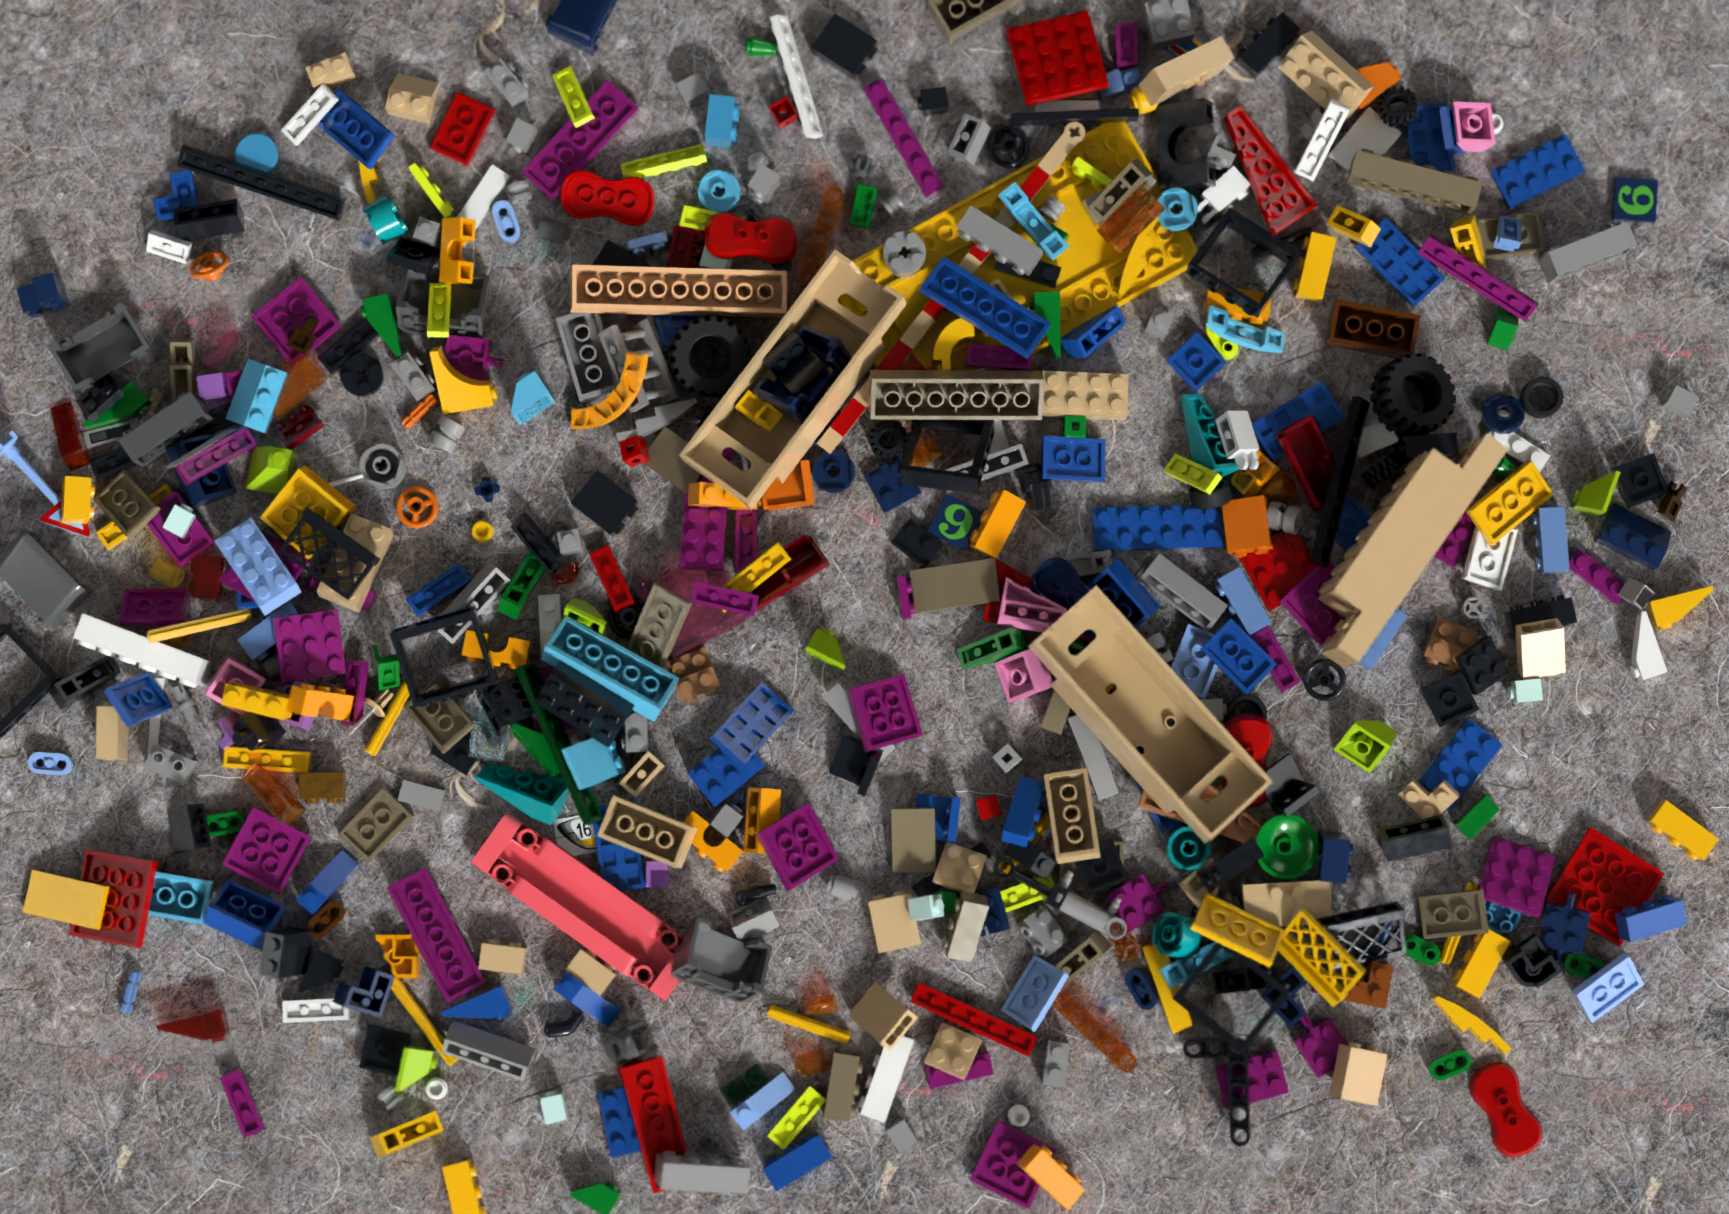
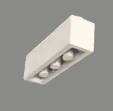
M903 1035L891 1051L881 1044L879 1045L883 1049L881 1055L876 1054L872 1065V1067L876 1068L874 1075L868 1076L865 1085L868 1088L866 1097L861 1096L857 1107L861 1109L860 1115L885 1123L914 1039Z

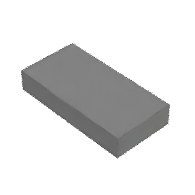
M403 780L398 801L440 812L446 791Z

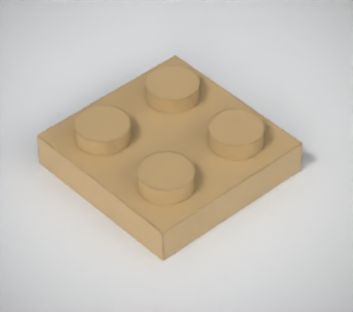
M946 842L932 883L960 893L961 891L974 893L987 855Z
M942 1022L924 1063L965 1080L982 1039Z

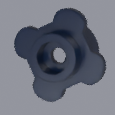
M484 477L474 492L477 496H482L485 502L490 503L493 501V496L500 491V486L492 483L490 478Z

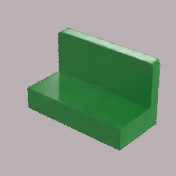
M372 645L373 673L379 691L399 687L400 665L397 654L380 657L377 645Z
M1483 794L1453 824L1468 840L1500 810L1490 800L1491 796L1489 794Z

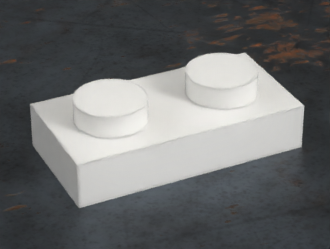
M151 230L148 233L146 251L187 264L190 261L192 242Z

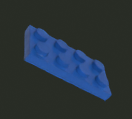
M1447 103L1417 106L1416 118H1413L1411 124L1407 121V126L1405 127L1410 160L1414 161L1417 166L1430 165L1436 167V171L1444 172L1448 170L1456 172L1454 155L1445 149L1439 110L1440 107L1447 106Z
M1564 134L1491 170L1489 173L1509 210L1584 173L1585 169L1569 138Z
M1385 218L1377 225L1381 229L1371 247L1358 243L1354 248L1412 308H1415L1445 277L1425 257L1418 254V250Z
M1323 381L1252 424L1257 440L1272 462L1285 455L1275 437V433L1303 417L1312 415L1320 432L1345 417Z
M761 682L713 734L710 740L743 768L794 709Z
M1467 718L1418 780V783L1430 793L1445 779L1460 794L1459 798L1446 809V811L1451 812L1503 744L1470 718Z
M609 805L599 807L603 817H605ZM603 820L593 823L601 878L613 884L619 891L645 888L646 878L642 854L598 837L597 835Z

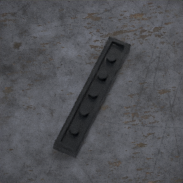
M1139 109L1012 113L1010 116V126L1062 125L1071 122H1079L1081 124L1137 122Z

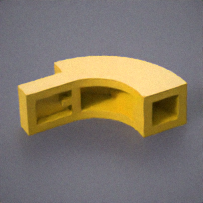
M958 318L943 329L935 343L932 354V363L941 362V365H937V370H951L950 355L952 349L961 341L974 339V325L962 318Z

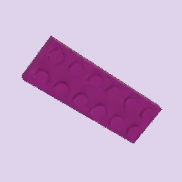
M608 79L588 100L595 118L577 128L570 119L521 171L528 180L552 201L561 194V187L565 177L571 172L583 170L639 110V107Z
M725 448L722 456L729 462L731 448ZM705 476L700 481L706 483H713ZM685 493L680 569L723 571L727 507L688 505V495Z
M426 867L386 888L446 1004L486 983Z

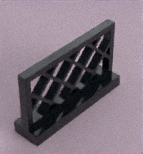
M306 507L302 513V518L278 551L345 599L350 600L373 566H376L381 559ZM305 522L312 526L313 536L301 537L300 529ZM317 538H329L330 548L319 550ZM314 539L315 551L304 552L302 541ZM299 541L300 553L292 555L286 551L290 543ZM335 550H346L348 560L336 562ZM331 551L333 563L321 565L320 553ZM316 554L318 566L308 567L305 562V556ZM361 561L367 565L362 573H353V562ZM348 563L350 575L339 577L337 565ZM333 566L335 578L325 579L322 568ZM351 578L352 587L346 594L341 590L339 580Z
M1398 901L1316 919L1330 934L1337 936L1335 939L1338 942L1343 940L1348 943L1345 947L1347 952L1352 947L1360 951L1354 958L1359 964L1407 953L1403 923L1405 911ZM1397 920L1398 925L1392 932L1385 928L1390 921ZM1370 925H1376L1378 928L1372 936L1365 933V930ZM1348 930H1356L1357 933L1351 941L1344 937ZM1384 930L1390 935L1382 944L1376 938ZM1318 934V943L1325 944L1324 938ZM1363 935L1369 940L1363 948H1360L1355 943ZM1394 938L1399 940L1400 948L1390 949L1387 947ZM1373 942L1380 946L1376 953L1370 954L1367 952ZM1319 948L1320 958H1327L1325 949ZM1332 950V952L1339 956L1337 959L1340 960L1339 953L1336 950ZM1321 963V966L1326 971H1329L1328 964ZM1334 964V968H1341V965Z

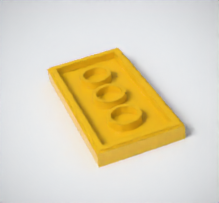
M1527 460L1466 512L1487 544L1493 546L1554 494L1532 460Z
M32 870L23 913L100 930L109 887Z
M1205 893L1190 928L1268 967H1271L1285 932V930L1208 893Z

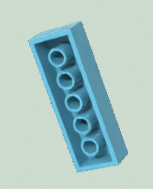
M568 616L564 617L548 641L541 660L556 667L560 660L634 704L633 711L653 722L656 721L679 680L677 676Z

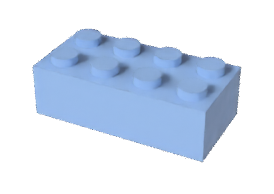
M251 517L214 541L264 615L269 614L301 593L296 581Z

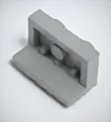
M1217 133L1215 139L1210 138L1203 156L1206 157L1205 161L1215 165V172L1226 173L1232 165L1236 154L1217 146L1221 134Z
M1044 905L1017 924L1021 934L1027 938L1033 950L1041 959L1051 955L1069 941Z

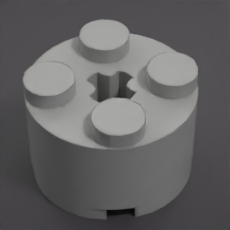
M900 231L894 233L886 240L883 248V262L886 269L897 277L909 278L915 276L925 263V244L916 233ZM901 251L909 253L908 258H904L901 255Z
M376 444L362 454L360 470L365 480L378 489H391L397 487L404 479L406 462L404 457L394 447L388 444ZM385 462L387 468L382 471L379 465H384Z

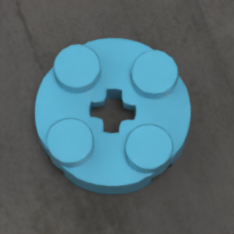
M714 170L702 178L698 188V197L705 209L721 213L728 212L740 200V185L732 174L722 172V170ZM716 187L725 189L722 197L713 194L716 192Z
M1182 188L1166 190L1155 204V215L1159 218L1158 222L1162 228L1166 230H1185L1194 224L1197 217L1198 205L1195 197ZM1174 205H1178V208L1183 209L1179 214L1170 211Z

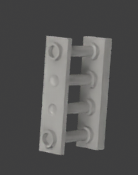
M648 318L633 326V331L620 333L618 326L613 325L598 334L618 384L621 381L620 377L624 369L626 352H628L624 341L637 339L641 350L634 352L648 354L647 366L649 370H646L644 379L653 378L657 389L644 392L641 385L637 396L628 407L630 413L642 409L649 404L648 400L661 397L663 405H667L680 397Z

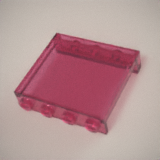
M679 567L673 571L667 569L659 574L660 578L651 581V579L644 581L640 584L641 588L637 589L645 604L653 584L658 582L691 601L695 581L722 587L729 581V578L724 569L723 571L680 569ZM692 603L673 646L671 655L673 659L678 658L748 621L750 618L748 615L730 611L724 613L721 609Z

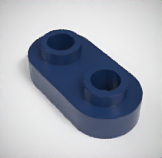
M1132 968L1125 975V983L1136 1003L1142 1009H1152L1158 1004L1159 995L1148 975L1141 968ZM1136 975L1140 977V981L1136 979ZM1147 994L1151 996V1000L1147 998Z

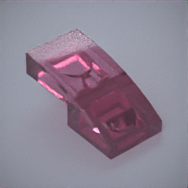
M235 329L216 340L220 349L203 358L204 363L211 370L225 360L237 345L241 336Z

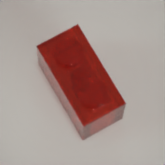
M207 555L194 556V560H191L190 571L193 573V581L189 583V594H192L191 598L196 600L222 601L223 583L219 581V578L224 572L225 558Z

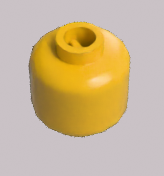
M1139 86L1133 88L1128 96L1131 109H1139V114L1157 110V105H1159L1158 103L1151 107Z

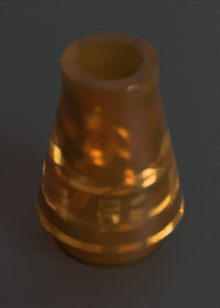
M827 993L809 1002H805L806 1015L833 1014V1012L837 1011V1002L834 994L829 995Z

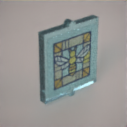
M473 721L476 726L470 731L468 757L481 758L484 761L494 760L503 762L506 734L498 737L490 721L488 723Z

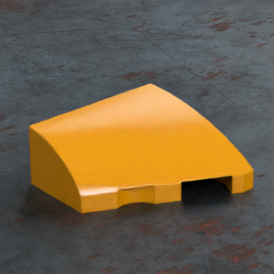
M1259 450L1256 451L1259 461L1258 468L1250 470L1247 467L1246 470H1238L1233 474L1230 482L1247 498L1254 497L1279 470Z
M410 934L375 935V939L379 942L384 952L383 955L386 961L389 962L391 972L395 978H420V952Z

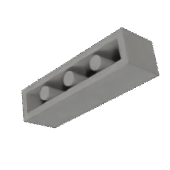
M970 205L957 225L958 235L968 242L972 240L977 243L976 247L985 253L991 252L995 255L994 258L1002 264L1007 262L1012 265V269L1020 275L1026 274L1029 276L1043 256L1042 249Z
M1022 443L989 454L981 482L1026 467L1029 463ZM973 460L946 470L970 473ZM945 490V491H946V494L951 493V492H954V491Z
M1160 553L1139 579L1207 632L1228 606L1219 597H1216L1202 584H1199Z
M489 561L440 616L472 606H476L479 616L511 580ZM472 620L437 631L453 644L472 624Z
M453 1020L445 1037L442 1053L524 1081L532 1064L535 1048Z

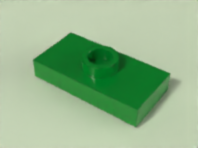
M857 183L849 226L870 230L878 187Z

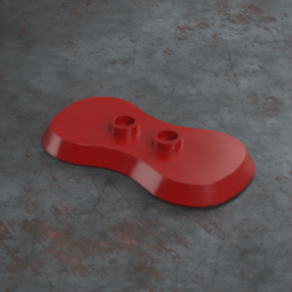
M577 170L565 177L561 187L562 207L567 214L577 219L604 216L613 218L628 226H639L645 224L653 213L655 202L653 189L648 182L638 177L608 180L586 170Z
M722 212L712 215L708 219L704 230L707 250L720 259L754 256L772 264H783L790 261L797 250V234L794 226L787 220L778 217L751 221L731 213Z
M1243 714L1229 719L1224 728L1256 764L1265 771L1267 769V753L1273 735L1269 722L1264 717L1254 714ZM1225 777L1222 784V790L1227 785V780ZM1264 792L1258 795L1246 808L1264 804L1267 801Z
M1494 1062L1474 1072L1469 1081V1091L1475 1103L1485 1111L1489 1118L1492 1139L1497 1150L1508 1157H1519L1534 1150L1541 1142L1542 1127L1536 1116L1523 1103L1520 1095L1519 1079L1514 1069L1506 1063Z

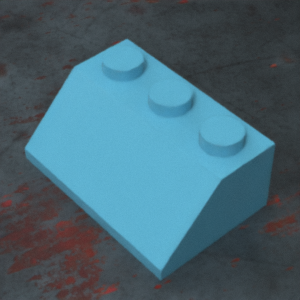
M247 359L225 419L267 434L289 373Z
M535 371L524 373L519 377L520 381L516 383L511 414L519 425H522L555 402Z
M156 872L148 915L206 925L204 924L208 906L213 900V881Z

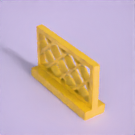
M1305 908L1300 910L1285 929L1277 951L1334 1007L1349 994L1348 992L1366 970ZM1302 917L1308 922L1309 928H1302ZM1290 931L1297 932L1298 941L1290 934ZM1303 933H1310L1311 942H1304ZM1316 934H1320L1324 938L1325 944L1317 943ZM1305 947L1313 948L1314 957L1308 953ZM1318 948L1326 949L1327 958H1320ZM1332 950H1336L1339 953L1340 960L1333 959ZM1321 963H1328L1329 973L1321 966ZM1334 964L1341 965L1342 974L1335 973ZM1347 966H1351L1357 974L1349 975ZM1336 979H1343L1345 988Z

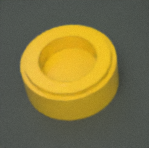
M481 520L473 525L472 536L477 541L487 542L493 537L494 529L489 522Z

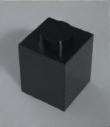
M945 86L920 90V97H916L918 110L922 109L923 116L948 112L949 106Z

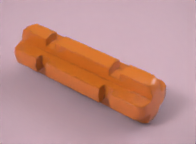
M428 394L423 402L420 401L409 412L408 416L405 415L401 419V423L407 429H410L415 424V421H418L429 411V407H433L437 403V399L432 394Z

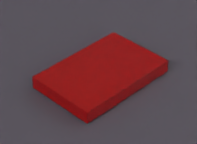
M457 91L429 148L469 167L496 110Z

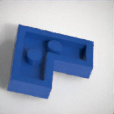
M186 170L169 174L174 195L153 199L159 222L173 219L174 209L199 205L192 171Z

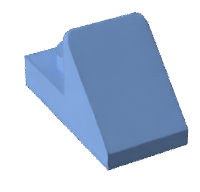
M1134 67L1120 72L1119 69H1115L1107 73L1109 87L1099 90L1101 99L1104 100L1129 93L1133 88L1138 87L1142 82L1138 68Z
M1500 215L1493 247L1513 252L1514 249H1519L1521 244V220Z

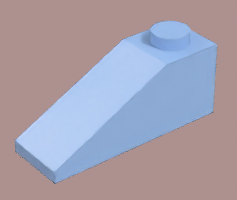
M782 1072L731 1110L730 1114L741 1129L744 1130L795 1091L796 1088L785 1073Z

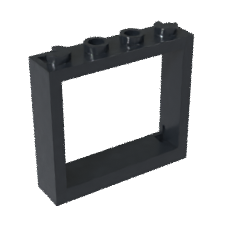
M1229 207L1188 264L1186 274L1192 280L1204 284L1211 292L1223 296L1230 304L1239 306L1246 314L1258 318L1295 267L1302 252L1280 238L1272 237L1270 232ZM1226 227L1231 228L1287 264L1260 303L1199 266Z
M912 420V432H908L907 447H904L902 451L903 461L899 462L897 473H900L901 484L978 494L995 434L994 420ZM922 428L981 435L970 473L911 466Z
M476 606L392 629L390 633L414 707H429L433 704L432 702L438 700L446 702L459 694L467 696L480 688L488 690L498 683V675ZM472 620L489 674L420 694L402 640Z
M4 623L0 625V642L8 635L47 676L0 721V739L50 692L55 683L62 680L10 625Z
M1217 942L1172 999L1243 1055L1292 994L1288 990L1291 986L1281 978L1277 982L1271 977L1273 972L1266 966L1262 965L1259 967L1254 963L1255 960ZM1223 947L1281 992L1280 996L1242 1043L1184 997Z

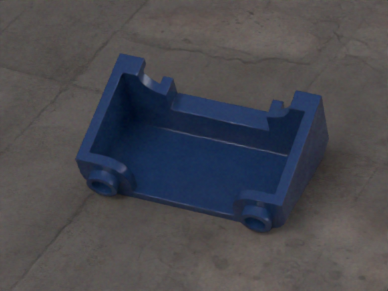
M561 0L554 15H550L546 21L547 32L549 35L594 56L598 49L596 45L598 38H601V32L618 0Z
M802 325L796 334L825 364L827 369L797 396H794L778 378L774 382L769 378H764L753 389L760 399L765 402L767 401L777 410L801 425L852 359L840 339Z

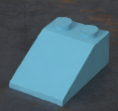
M591 738L562 749V753L579 790L605 783L626 773L625 763L617 753L615 740L609 748Z

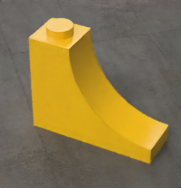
M441 346L431 349L429 353L443 414L494 406L499 395L496 386H493L492 380L480 381L462 375L447 361Z

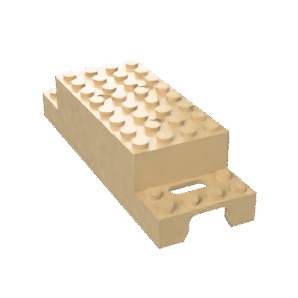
M834 250L680 453L681 459L752 510L775 479L782 484L884 350L885 347L881 338L906 306L904 296L888 285H879L862 273L853 261L837 250ZM842 294L851 296L868 309L867 314L863 317L855 315L838 302L839 297ZM802 325L840 339L852 359L802 425L783 414L769 432L734 408L748 390L755 394L753 389L762 379L769 378L773 382L777 379L762 360L793 332L797 333ZM725 448H732L751 462V468L748 471H741L723 458V450Z
M1485 434L1462 446L1456 455L1458 459L1455 463L1434 448L1428 452L1424 451L1422 455L1420 454L1409 461L1404 468L1405 475L1403 474L1400 478L1398 477L1392 485L1393 492L1386 495L1379 505L1382 508L1370 516L1367 521L1370 525L1359 532L1355 538L1357 541L1356 545L1354 544L1347 549L1343 555V558H1345L1344 562L1335 566L1331 572L1332 579H1329L1327 582L1325 581L1318 591L1321 593L1318 600L1345 618V620L1341 619L1335 626L1334 630L1337 632L1331 637L1329 636L1323 643L1322 647L1324 650L1321 653L1322 655L1333 660L1342 668L1356 664L1362 659L1508 450L1507 447L1490 435Z
M1097 586L1090 590L1028 646L1057 678L1050 684L1051 687L1165 814L1175 810L1204 843L1213 839L1273 782ZM1090 629L1094 631V641L1075 656L1069 653L1068 646L1085 630ZM1109 684H1114L1116 687L1112 694L1105 692V688ZM1172 718L1174 725L1168 726L1167 719ZM1138 746L1144 749L1141 755L1136 750ZM1218 776L1225 777L1227 780L1226 787L1210 802H1203L1200 798L1201 792Z

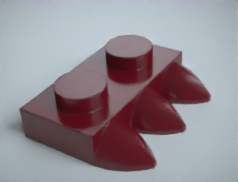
M675 225L666 267L699 268V263L690 257L703 253L702 249L694 244V242L703 241L704 234L697 229Z
M301 405V417L294 413L289 414V425L284 422H277V434L289 450H292L324 427L316 412L308 405Z

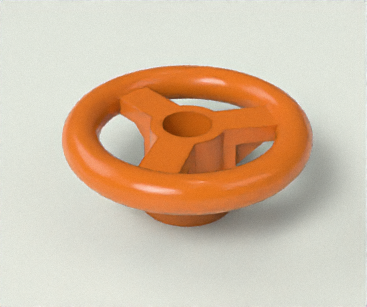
M222 251L204 253L191 262L188 272L193 278H206L207 281H214L221 277L222 271L229 263V256ZM215 257L222 258V263H215ZM206 260L202 265L196 267L198 264Z
M409 487L400 494L396 502L398 518L403 524L411 528L428 526L438 514V500L435 494L426 487ZM420 492L427 495L429 499L423 501L418 497L410 498L408 495ZM403 501L407 503L408 511L413 514L412 521L407 519L403 513ZM416 503L420 504V508L418 510L413 509V506ZM432 505L429 517L419 522V516L424 511V508Z

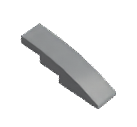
M696 398L654 407L656 416L635 420L637 429L616 433L618 443L636 435L641 438L662 430L664 426L667 427L698 406Z
M837 683L822 698L856 737L862 741L847 692ZM890 745L883 748H879L881 750H884L879 762H881L886 756H888L896 747L894 745Z
M1077 715L1068 718V723L1083 759V764L1087 768L1089 779L1098 801L1118 794L1117 786L1099 739Z

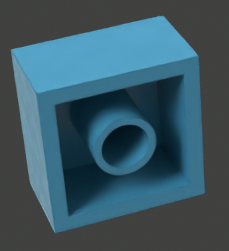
M709 94L705 127L706 146L732 149V142L736 143L738 130L735 122H739L740 109L739 104H736L735 97Z

